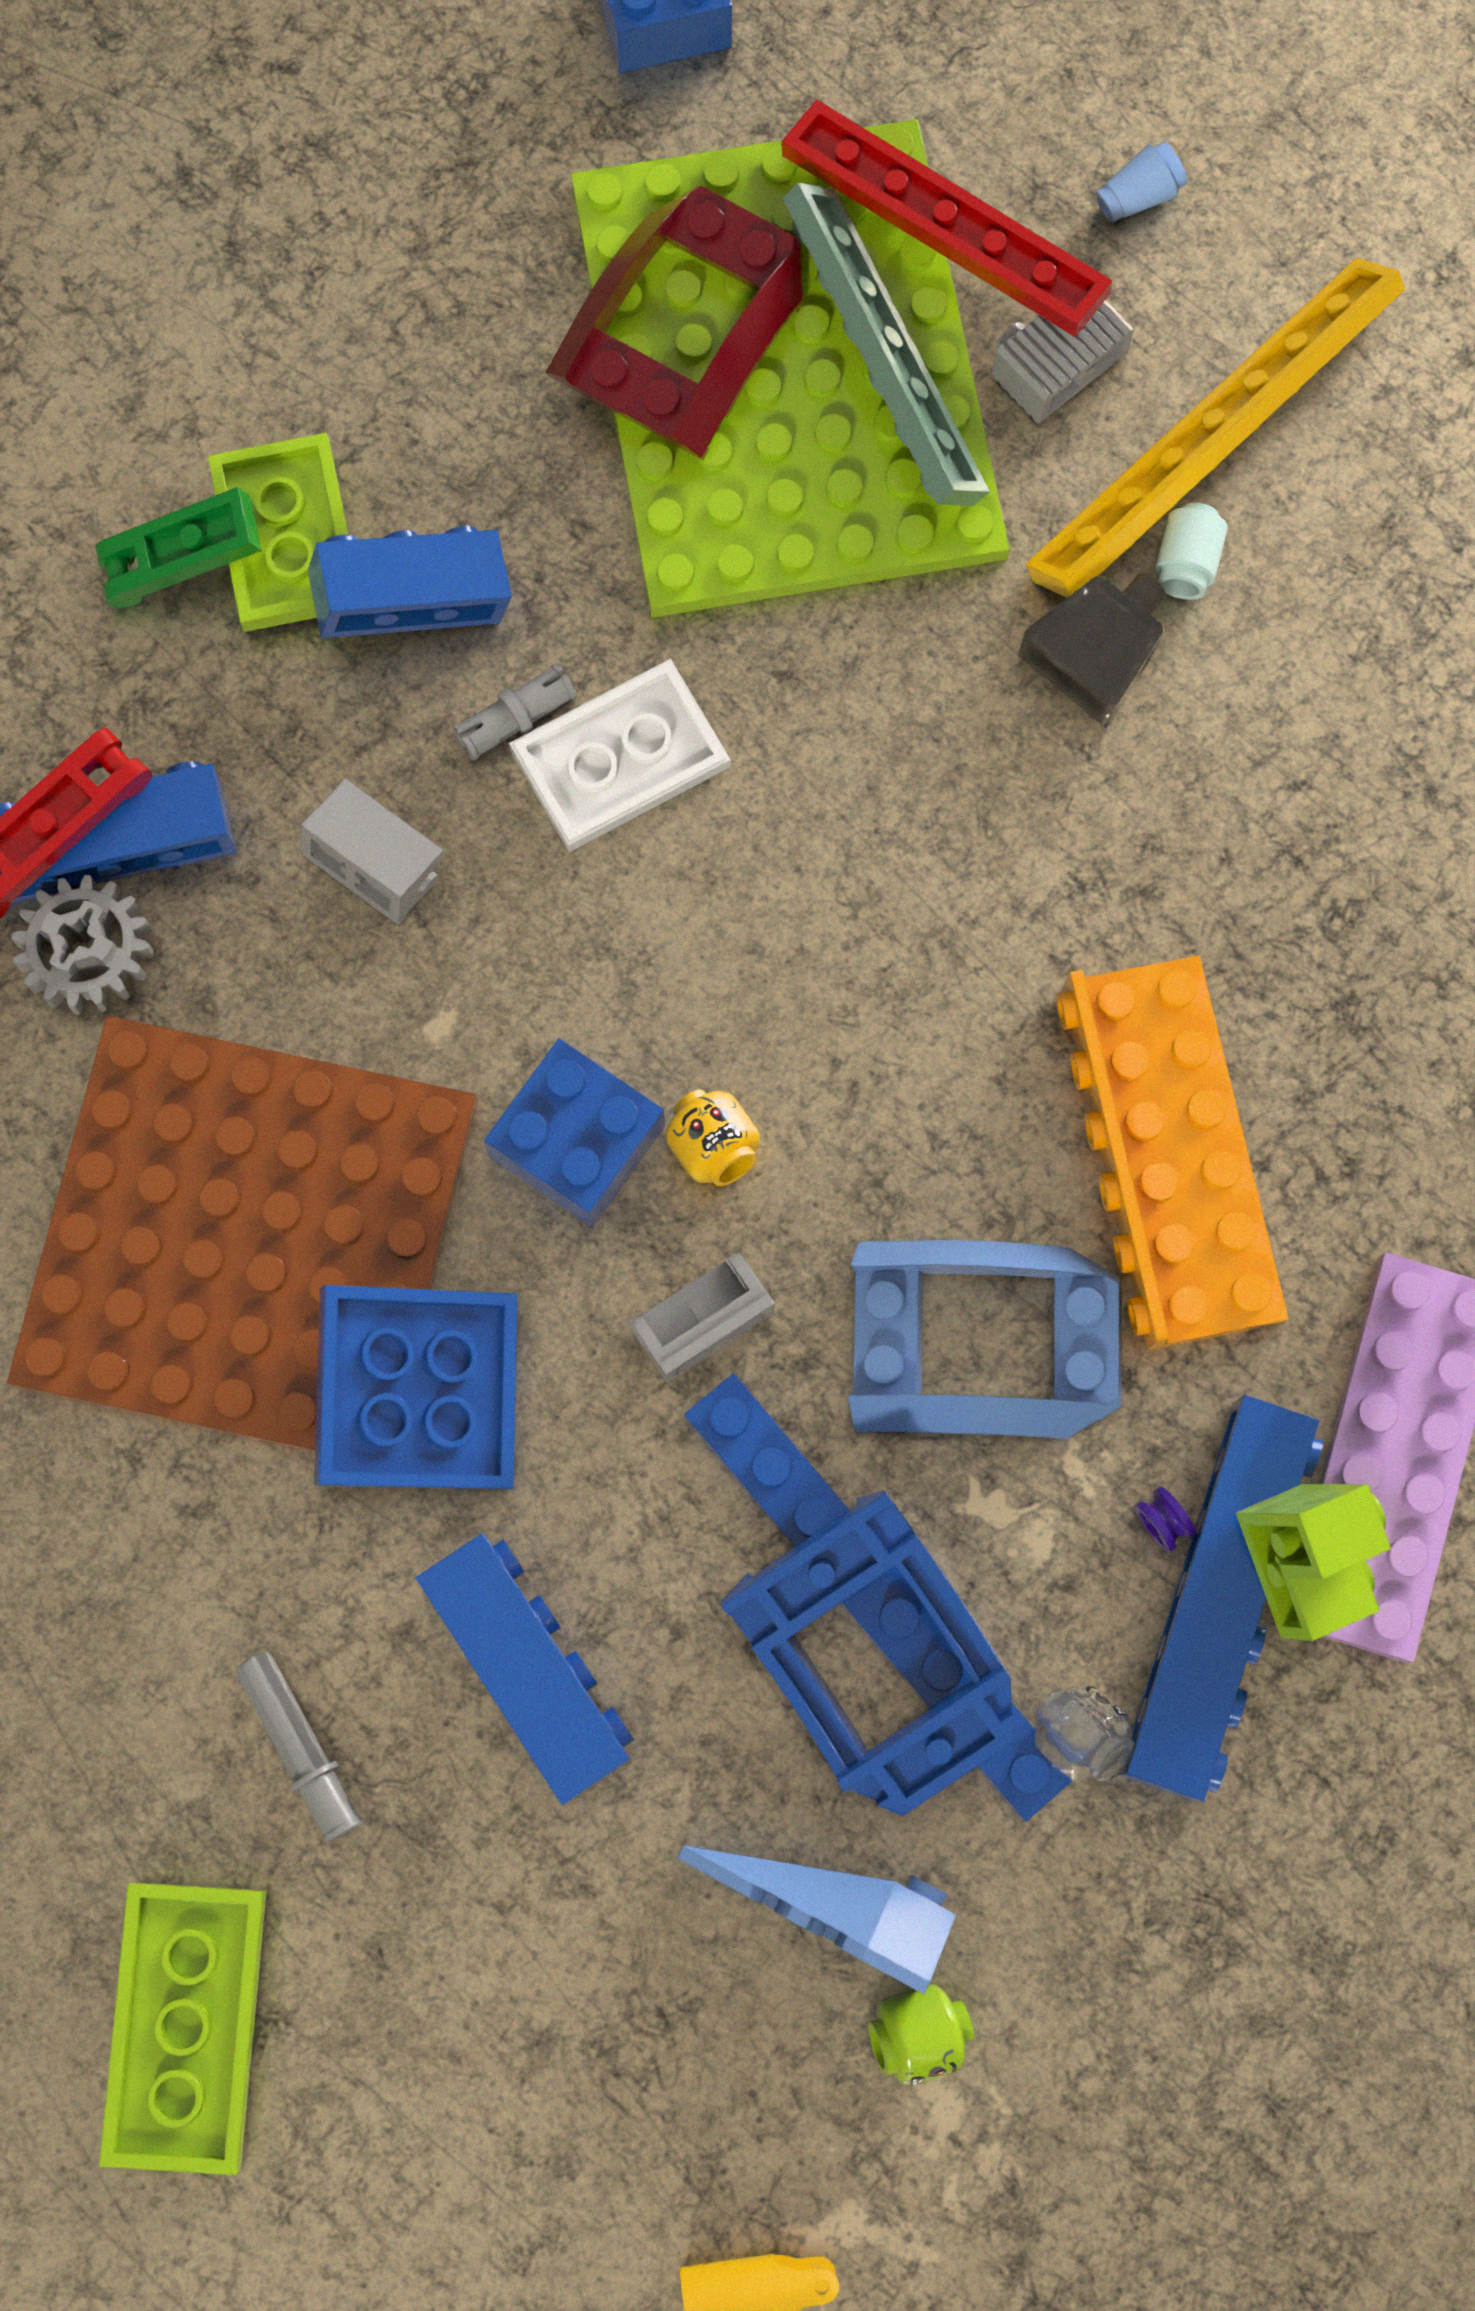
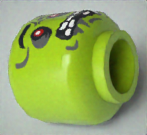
M928 1985L924 1994L912 1989L883 1999L877 2007L876 2020L868 2022L870 2043L881 2072L884 2076L894 2074L900 2083L907 2086H915L960 2070L965 2060V2043L974 2040L972 2022L963 2001L951 2002L947 1994L937 1985Z

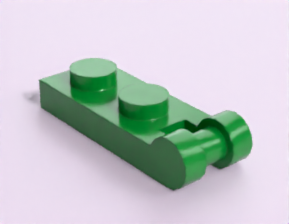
M239 487L98 542L95 546L98 565L106 570L108 581L103 585L106 603L109 607L116 609L136 606L143 600V596L262 551L250 495ZM137 557L139 568L131 571L130 565L135 562Z

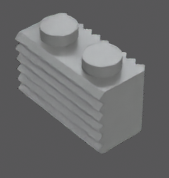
M1106 300L1076 338L1040 315H1037L1033 322H1029L1026 326L1021 322L1012 325L999 338L995 345L996 354L992 376L995 381L1000 382L1004 390L1008 391L1011 398L1016 399L1018 405L1024 408L1026 414L1031 415L1034 422L1040 424L1128 353L1134 329Z

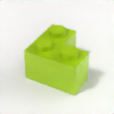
M1301 1484L1236 1512L1281 1638L1315 1641L1380 1611L1373 1593L1375 1589L1374 1575L1365 1560L1390 1550L1391 1546L1384 1530L1386 1527L1384 1510L1378 1499L1371 1494L1368 1484Z

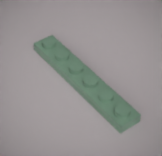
M797 183L782 198L793 219V230L801 242L807 246L818 268L819 282L836 303L844 319V331L848 338L857 345L869 369L868 376L872 386L883 396L895 420L894 428L897 436L909 448L918 465L924 489L935 499L937 504L974 506L990 491L835 189Z

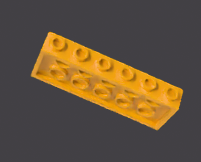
M1200 955L1084 977L1083 970L1069 972L1063 986V992H1059L1056 995L1057 1010L1062 1028L1064 1030H1073L1077 1052L1070 1054L1071 1070L1076 1088L1078 1090H1087L1091 1112L1084 1115L1085 1131L1091 1150L1100 1149L1106 1173L1099 1174L1098 1177L1100 1196L1105 1211L1115 1210L1120 1235L1113 1236V1250L1119 1272L1121 1274L1129 1272L1135 1297L1127 1299V1309L1134 1335H1144L1147 1351L1284 1324L1289 1318Z

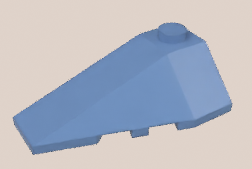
M684 1845L677 1857L679 1860L744 1896L774 1909L773 1911L818 1936L826 1937L845 1952L922 1994L925 1993L932 1979L956 1914L942 1907L948 1894L912 1875L906 1887L889 1879Z

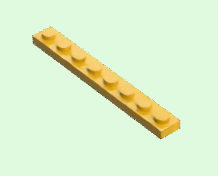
M1356 257L1025 564L1032 581L1070 600H1073L1084 589L1089 587L1106 568L1129 549L1136 540L1165 513L1171 510L1180 499L1209 472L1213 471L1224 458L1250 434L1255 432L1268 417L1292 395L1297 393L1313 375L1340 353L1357 334L1405 291L1400 271Z

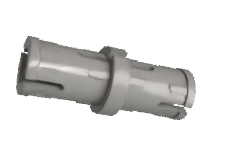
M555 663L550 669L513 692L509 688L504 689L496 694L498 701L461 724H456L452 727L463 750L468 749L466 753L472 761L477 760L480 755L516 733L523 736L533 731L532 723L566 702L577 698V693L567 674L562 677L561 674L564 672L561 666Z

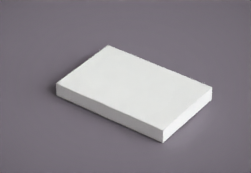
M671 658L509 743L511 753L568 852L585 845L731 766L728 754Z

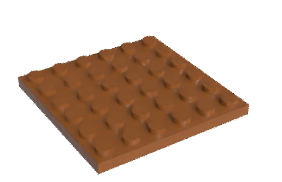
M106 1015L7 1384L16 1388L315 1453L320 1287L324 1285L432 1290L478 1100L476 1094Z

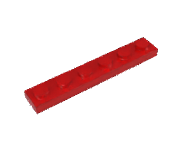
M817 99L781 141L783 157L1075 338L1111 293L1112 280Z

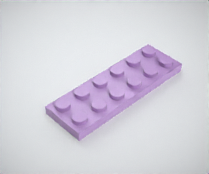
M1387 1252L1379 1257L1319 1484H1368L1371 1494L1378 1499L1386 1516V1527L1384 1530L1391 1549L1365 1560L1374 1575L1375 1589L1373 1593L1380 1611L1324 1636V1638L1408 1664L1414 1663L1475 1426V1279Z

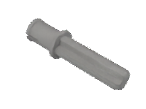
M263 1652L244 1661L236 1669V1675L294 1781L289 1787L291 1792H299L323 1835L324 1843H330L360 1826L364 1821L361 1816H358L335 1773V1770L340 1767L337 1761L329 1762L272 1655L268 1652Z

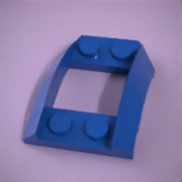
M882 1490L856 1498L857 1505L754 1576L747 1572L721 1601V1607L728 1616H732L751 1642V1648L808 1729L834 1772L837 1783L844 1792L851 1790L876 1800L877 1806L904 1816L1014 1742L1011 1677L941 1568L886 1491ZM894 1566H897L953 1648L973 1681L868 1751L840 1703L794 1634Z

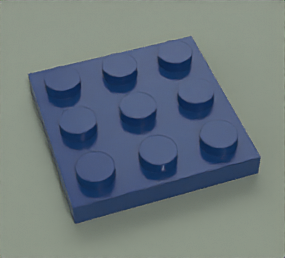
M324 1285L320 1287L314 1486L513 1489L517 1293Z

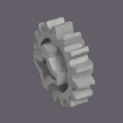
M84 875L80 889L75 890L71 888L65 878L58 879L59 894L51 898L46 892L39 889L35 892V895L41 907L36 912L21 908L18 913L28 925L27 931L13 932L11 939L18 948L26 951L15 956L13 962L20 972H30L25 978L24 983L34 994L45 989L43 999L50 1007L56 1009L66 997L68 1007L74 1014L81 1015L86 1000H92L101 1012L107 1011V995L115 992L124 1000L131 997L124 984L129 977L134 980H145L147 975L137 964V960L153 957L154 950L148 942L139 938L151 933V926L145 917H136L141 908L132 895L120 900L122 892L116 883L109 881L99 892L97 884L91 875ZM115 919L119 921L122 929V949L116 947L111 940V936L116 929L113 924ZM90 939L94 941L89 949L83 946L77 947L75 951L72 949L76 941L85 944ZM44 941L50 943L54 950L49 960V963L52 965L50 971H48L44 962ZM99 976L93 980L86 981L87 979Z

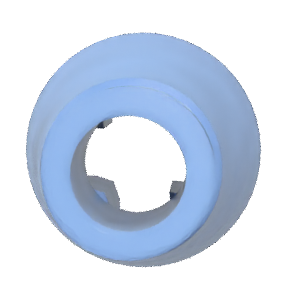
M1162 142L1156 147L1148 144L1105 183L1104 187L1095 192V198L1106 219L1113 224L1121 218H1126L1176 198L1178 196V189L1187 184V175L1179 157L1168 143Z

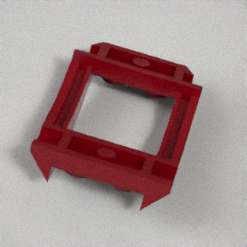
M696 186L647 215L625 241L583 303L548 366L546 374L695 457L704 460L709 451L708 446L724 417H728L745 385L779 332L794 312H799L804 303L802 294L803 267L801 242L794 235L703 186ZM665 242L674 245L758 291L723 341L699 384L605 333L627 294Z

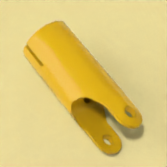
M765 2254L679 2267L684 2311H800L804 2307L830 2303L839 2292V2282L834 2264L824 2256L794 2258L788 2255Z

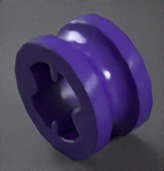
M1159 1486L1153 1491L1154 1499L1152 1502L1145 1503L1140 1500L1133 1508L1140 1522L1155 1542L1163 1550L1171 1553L1177 1547L1175 1541L1178 1537L1184 1536L1189 1539L1196 1534V1529L1179 1502L1169 1491Z

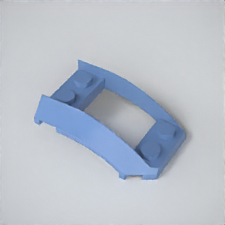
M963 1240L858 1242L850 1265L855 1270L853 1395H848L855 1433L979 1434L1070 1440L1071 1436L1095 1421L1100 1422L1122 1408V1279L1070 1247ZM923 1274L1007 1275L1055 1279L1054 1400L1003 1396L922 1394Z

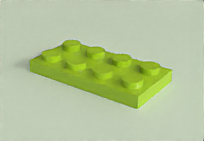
M128 1883L99 2167L238 2175L241 2172L266 1890Z

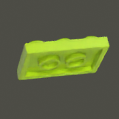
M328 433L209 455L208 460L215 495L235 487L241 488L250 495L262 550L229 563L240 624L243 631L248 632L317 618L307 571L317 542H324L333 536L349 535Z

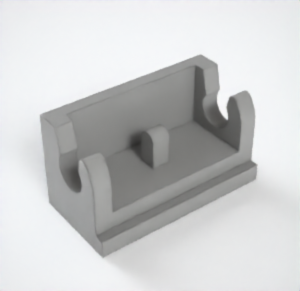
M344 779L301 824V854L398 926L438 877L432 871L443 859L444 850L347 779Z
M734 1253L725 1259L723 1263L646 1313L629 1321L628 1326L665 1382L669 1383L773 1315L775 1302L766 1292L741 1254L738 1253L736 1255Z

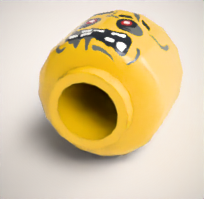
M696 1090L688 1093L675 1104L672 1110L674 1116L666 1129V1142L689 1176L699 1183L713 1182L716 1186H725L737 1181L750 1171L757 1161L755 1152L759 1148L760 1133L732 1094L725 1091L705 1093L703 1090Z

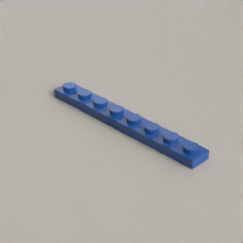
M734 1373L684 1413V1418L793 1548L849 1511L848 1507ZM894 1566L840 1603L929 1710L973 1681L953 1648L897 1566ZM1012 1703L1014 1742L977 1767L1023 1822H1027L1075 1780L1076 1777Z

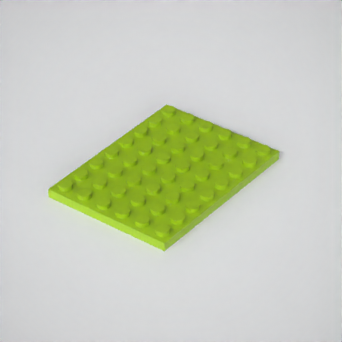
M918 119L863 127L928 167ZM782 140L571 173L572 189L591 290L613 257L647 215L696 186H703L794 235L800 242L801 240L797 237L792 227L793 219L782 198L797 183L831 189L835 188L783 157ZM838 190L836 192L990 493L974 506L937 504L935 499L926 492L920 479L921 471L909 448L897 436L894 428L895 420L883 396L872 386L868 376L869 369L857 345L846 335L843 328L844 319L832 296L819 282L818 268L807 246L801 242L803 267L802 294L804 303L799 312H794L754 370L728 417H724L708 446L709 451L704 460L695 457L614 412L651 618L1008 560L1010 548L948 258ZM665 242L627 294L605 333L699 384L723 341L758 291L674 245Z

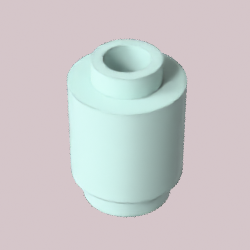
M1188 503L1183 508L1175 509L1169 513L1155 566V572L1159 576L1157 585L1164 593L1180 599H1199L1205 595L1207 587L1214 584L1228 525L1213 507L1203 503Z

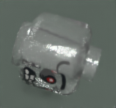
M1081 1683L1068 1687L1064 1691L1062 1689L1053 1690L1041 1701L1037 1708L1036 1720L1038 1723L1035 1729V1745L1041 1755L1072 1782L1084 1785L1096 1781L1106 1783L1118 1776L1126 1767L1135 1746L1132 1740L1133 1723L1125 1711L1096 1687Z

